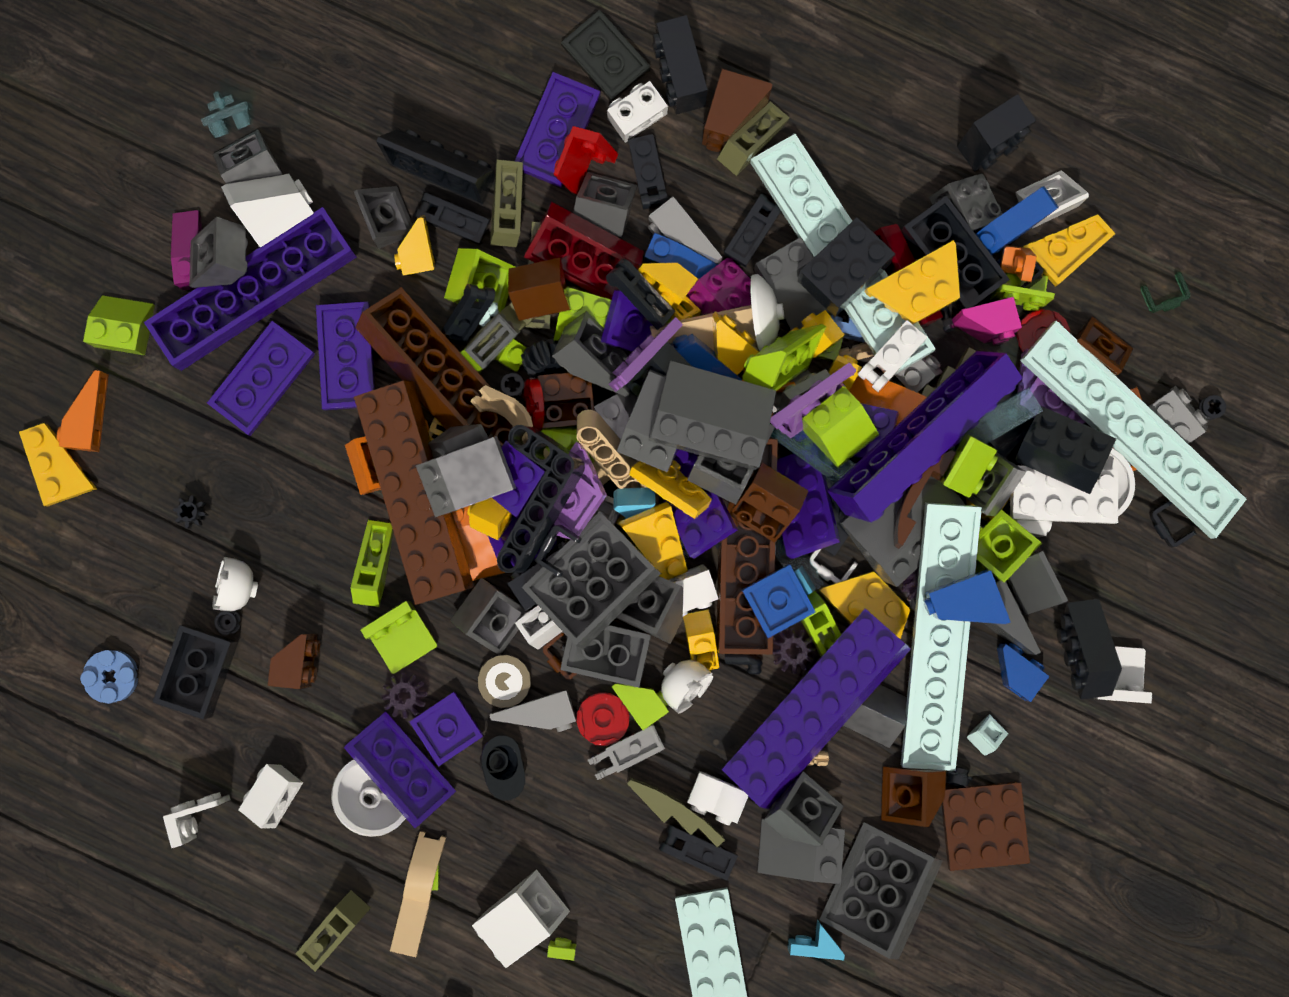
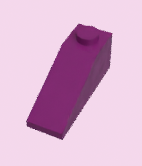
M199 210L173 213L171 264L173 282L181 290L196 289L189 286L191 240L202 230Z

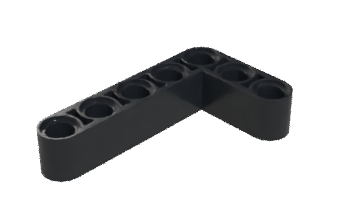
M516 425L510 430L508 435L510 445L545 468L546 472L497 556V565L505 573H521L529 568L546 534L550 532L585 470V464L581 457L537 428ZM527 432L528 440L524 444L522 441V437L524 433ZM546 446H548L550 449L549 456L545 459L544 449L546 448ZM568 460H570L571 469L567 473L565 470V464ZM554 484L557 485L558 489L555 496L551 493ZM542 507L544 511V516L540 520L538 517V511ZM527 531L530 534V540L528 543H526L524 539L525 533ZM513 555H515L517 559L515 566H513L511 563V558Z

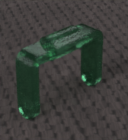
M1181 272L1175 273V277L1183 296L1163 301L1158 306H1155L1147 286H1141L1142 295L1150 312L1169 311L1179 307L1182 302L1190 298V291Z

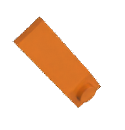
M94 370L62 419L61 426L57 430L59 447L82 451H100L108 374Z

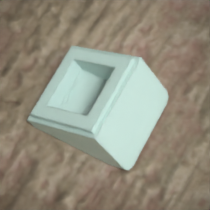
M989 714L969 733L967 738L983 755H988L998 748L1008 733Z

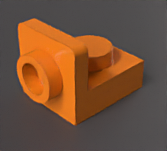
M1004 246L1000 267L1005 273L1016 274L1021 281L1032 282L1037 256L1030 248Z

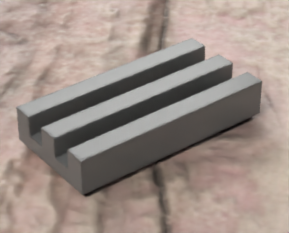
M500 313L465 349L482 369H485L520 333L517 328L515 329L512 326L511 321L505 319L506 316L503 313ZM500 323L503 327L476 353L474 349ZM508 331L510 334L483 361L481 357Z

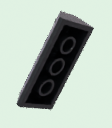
M947 196L906 224L901 230L909 248L918 260L954 240L956 243L960 298L951 304L958 313L963 309L975 307L1001 285L1010 280Z

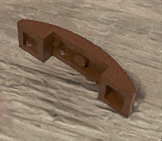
M953 450L943 454L941 460L937 464L930 466L922 474V478L915 484H912L906 492L895 521L894 546L899 549L904 545L916 524L907 515L930 476L939 480L944 475L956 454Z

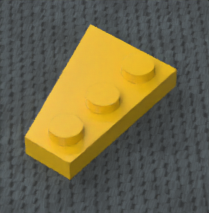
M1095 215L1055 234L1023 246V248H1030L1036 254V261L1043 268V274L1048 276V279L1056 287L1116 233L1099 215Z
M43 423L19 432L43 506L48 507L97 489L92 481H89L83 473V469L66 451V448L59 447L57 436L48 424Z
M675 460L668 472L641 461L632 466L629 473L630 476L695 519L709 507L712 499L701 487L687 481L688 477H685L679 471L681 466Z
M668 502L618 522L641 553L661 573L660 577L669 580L688 572L672 508Z

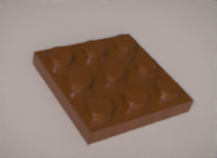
M1021 782L968 786V788H945V799L941 805L947 862L950 871L1030 863Z

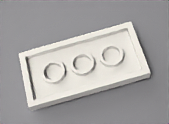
M1018 466L1025 470L1026 473L1010 496V517L1014 520L1118 523L1119 470L1103 469L1091 494H1088L1027 466Z

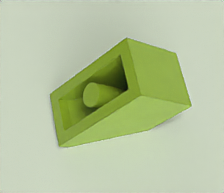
M620 683L612 685V688L642 730H645L669 712L666 707L668 703L664 700L661 691L656 693L652 688H638Z

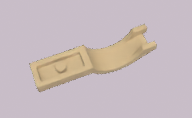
M487 385L479 390L482 394L481 397L475 396L471 400V403L479 412L491 411L505 417L513 427L516 425L533 427L531 416L522 404L516 399ZM525 432L522 437V441L524 444L528 440L527 432ZM545 448L544 457L546 459L549 456V451Z
M420 831L410 862L403 900L390 948L391 952L417 957L431 902L433 883L446 841L445 836H441L440 840L425 837V831Z

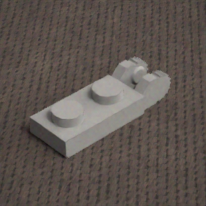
M652 724L645 730H640L605 748V751L587 760L591 765L600 762L608 756L610 757L613 765L603 768L595 774L597 780L614 772L618 773L664 750L665 747Z

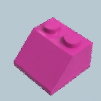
M1014 297L963 309L952 319L955 327L983 343L993 342V345L1008 342L1010 338L1015 337V332L1022 328Z

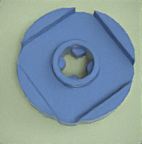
M104 650L96 653L87 661L80 680L86 692L94 700L109 704L125 700L134 692L138 684L136 672L138 669L135 661L125 652ZM114 670L116 672L114 674L116 681L106 682L105 672Z

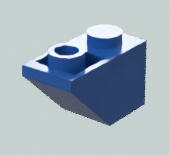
M1012 643L1009 645L999 644L997 652L1003 685L1024 701L1031 702L1049 678V675L1043 672L1045 667L1034 659L1028 661L1021 656L1023 651Z

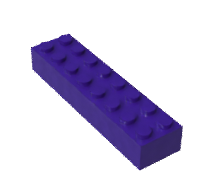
M322 207L311 216L245 257L247 270L234 283L197 287L144 323L170 364L182 371L357 257L329 214Z
M976 351L828 490V493L845 515L867 522L879 519L884 514V510L891 503L898 501L910 485L918 482L922 478V474L930 466L937 464L941 460V456L949 448L956 446L960 442V438L967 431L975 428L979 423V419L986 413L994 410L999 400L1013 392L1016 384L1023 377L1006 353Z
M864 609L722 770L759 807L769 809L911 648L868 610Z

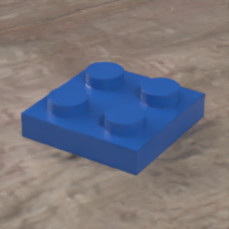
M790 564L742 589L767 638L815 613Z

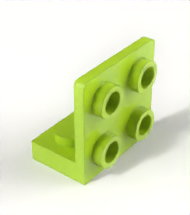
M1005 273L1010 280L1001 285L990 296L992 301L1014 297L1016 305L1023 306L1024 310L1036 311L1054 299L1055 293L1046 292L1048 276H1043L1040 281L1028 289L1021 287L1026 281H1021L1016 274Z
M405 601L361 629L364 637L372 640L393 674L438 646L411 601Z

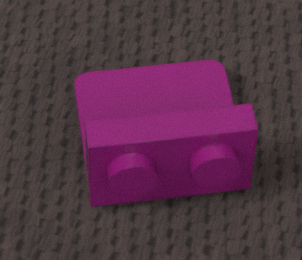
M726 258L701 277L686 296L701 310L702 315L751 305V279L731 258Z

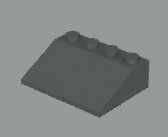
M670 361L648 441L756 470L760 467L767 441L776 390Z
M931 476L907 515L916 524L901 548L898 549L894 546V527L899 507L910 486L903 492V496L898 501L891 503L884 510V514L879 519L867 522L846 516L839 522L877 575L883 581L895 587H898L919 567L925 502L965 505L954 490L944 486L940 480Z
M601 511L588 522L579 535L582 538L580 543L571 539L548 561L564 572L562 577L542 567L522 587L575 646L581 649L589 645L661 574Z
M864 822L842 869L841 884H835L819 920L889 959H899L943 860Z

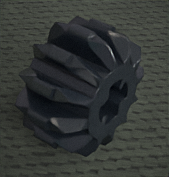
M541 340L539 343H533V346L527 347L525 352L522 353V364L530 378L556 374L557 371L563 370L564 367H561L556 359L552 357L558 344L557 340Z

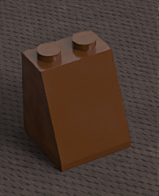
M722 69L704 127L702 145H706V148L711 151L721 152L727 141L768 104L773 84Z

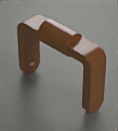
M562 631L543 647V653L548 657L549 660L547 662L556 673L560 672L566 679H572L576 673L569 675L567 671L560 670L562 662L548 650L551 645L564 635Z

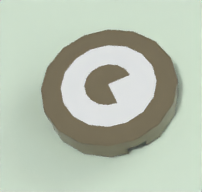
M498 655L488 660L481 668L478 676V689L482 697L490 705L499 708H508L519 704L528 695L531 686V676L526 665L519 658L510 655Z

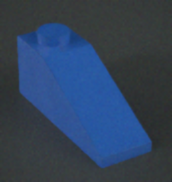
M1043 186L977 232L976 235L989 253L994 255L1059 207Z
M654 233L644 256V264L678 263L697 277L698 280L718 265L686 246L657 233Z

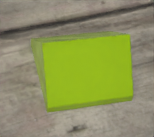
M1001 509L979 532L976 561L985 570H991L993 577L1005 583L1042 543Z

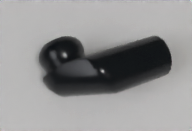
M725 654L726 664L748 665L747 672L749 674H760L762 672V660L752 654Z

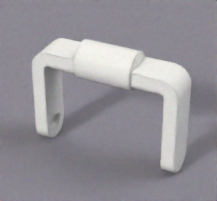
M821 549L814 551L808 560L809 564L816 569L815 573L827 582L831 580L835 584L847 580L858 565L854 561L842 579L839 580L834 576L833 572L814 561V558Z

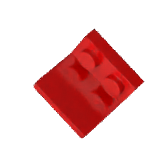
M573 126L570 134L565 139L562 154L555 163L554 176L571 193L578 194L591 160L604 164L605 161L615 164L618 153L600 133Z

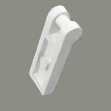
M907 320L861 369L858 376L863 380L867 379L873 384L872 388L879 392L926 341L927 336ZM876 367L884 372L881 377L873 371Z

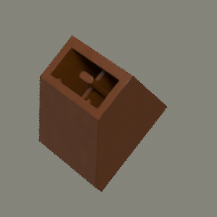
M570 373L538 376L544 400V422L542 429L577 426V416L584 410L594 411L591 382Z
M761 463L760 467L748 481L737 504L730 511V515L775 543L800 512L808 490L766 464Z
M301 634L271 658L267 686L304 689L311 687L312 682L315 683L317 667H314L315 656H318L320 652V640H317L318 634Z

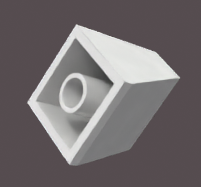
M290 174L229 183L221 187L230 207L260 247L314 214L309 205L313 201L300 180L298 179L294 182Z
M536 869L484 912L472 927L492 950L496 959L507 968L548 938L570 911Z

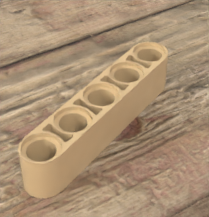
M584 410L577 416V440L619 489L646 488L645 485H642L629 475L632 466L639 461L617 452L621 440L600 414L593 410ZM655 493V506L660 505V495Z

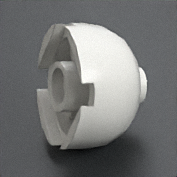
M224 557L215 587L217 588L216 593L218 596L214 595L213 609L221 611L239 610L247 604L250 597L255 598L258 582L253 581V572L246 563L234 558Z
M684 660L678 664L671 663L663 672L665 677L662 681L661 692L668 705L678 714L682 713L693 705L690 702L697 695L700 698L713 680L712 673L705 666L694 660Z

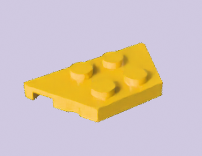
M953 240L868 287L865 290L866 295L875 297L885 304L884 307L900 314L902 319L908 320L912 325L960 298L956 243Z
M874 571L843 580L833 585L821 587L818 590L850 625L866 609L901 639L910 609Z

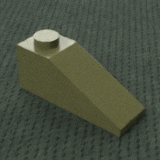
M770 101L727 141L717 160L737 176L750 164L751 158L757 156L787 123L789 117Z
M496 161L490 245L517 246L520 236L523 162Z
M351 890L296 952V955L316 972L371 908Z

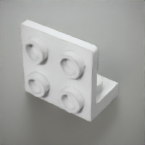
M1115 646L1122 666L1112 696L1094 699L1151 703L1152 693L1143 691L1145 649Z
M220 792L198 799V804L196 805L195 801L191 800L170 808L172 813L163 816L171 848L184 845L197 838L198 825L196 819L191 817L192 813L231 800L230 796L221 797Z

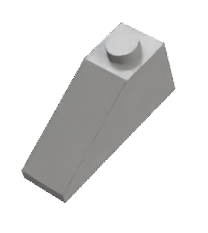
M674 197L670 198L649 215L648 222L650 224L648 228L653 235L657 233L686 246L716 264L721 263L722 256Z
M568 689L489 715L490 719L494 721L544 729L556 728L557 732L572 728V722L577 720Z

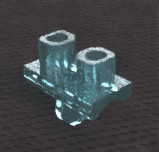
M216 91L213 93L215 101L208 103L207 106L210 111L217 108L220 111L201 119L203 126H208L213 136L218 138L229 133L224 119L231 116L237 129L251 125L250 115L247 111L250 107L248 102H242L227 108V104L234 102L233 96L230 94L222 97L220 92Z

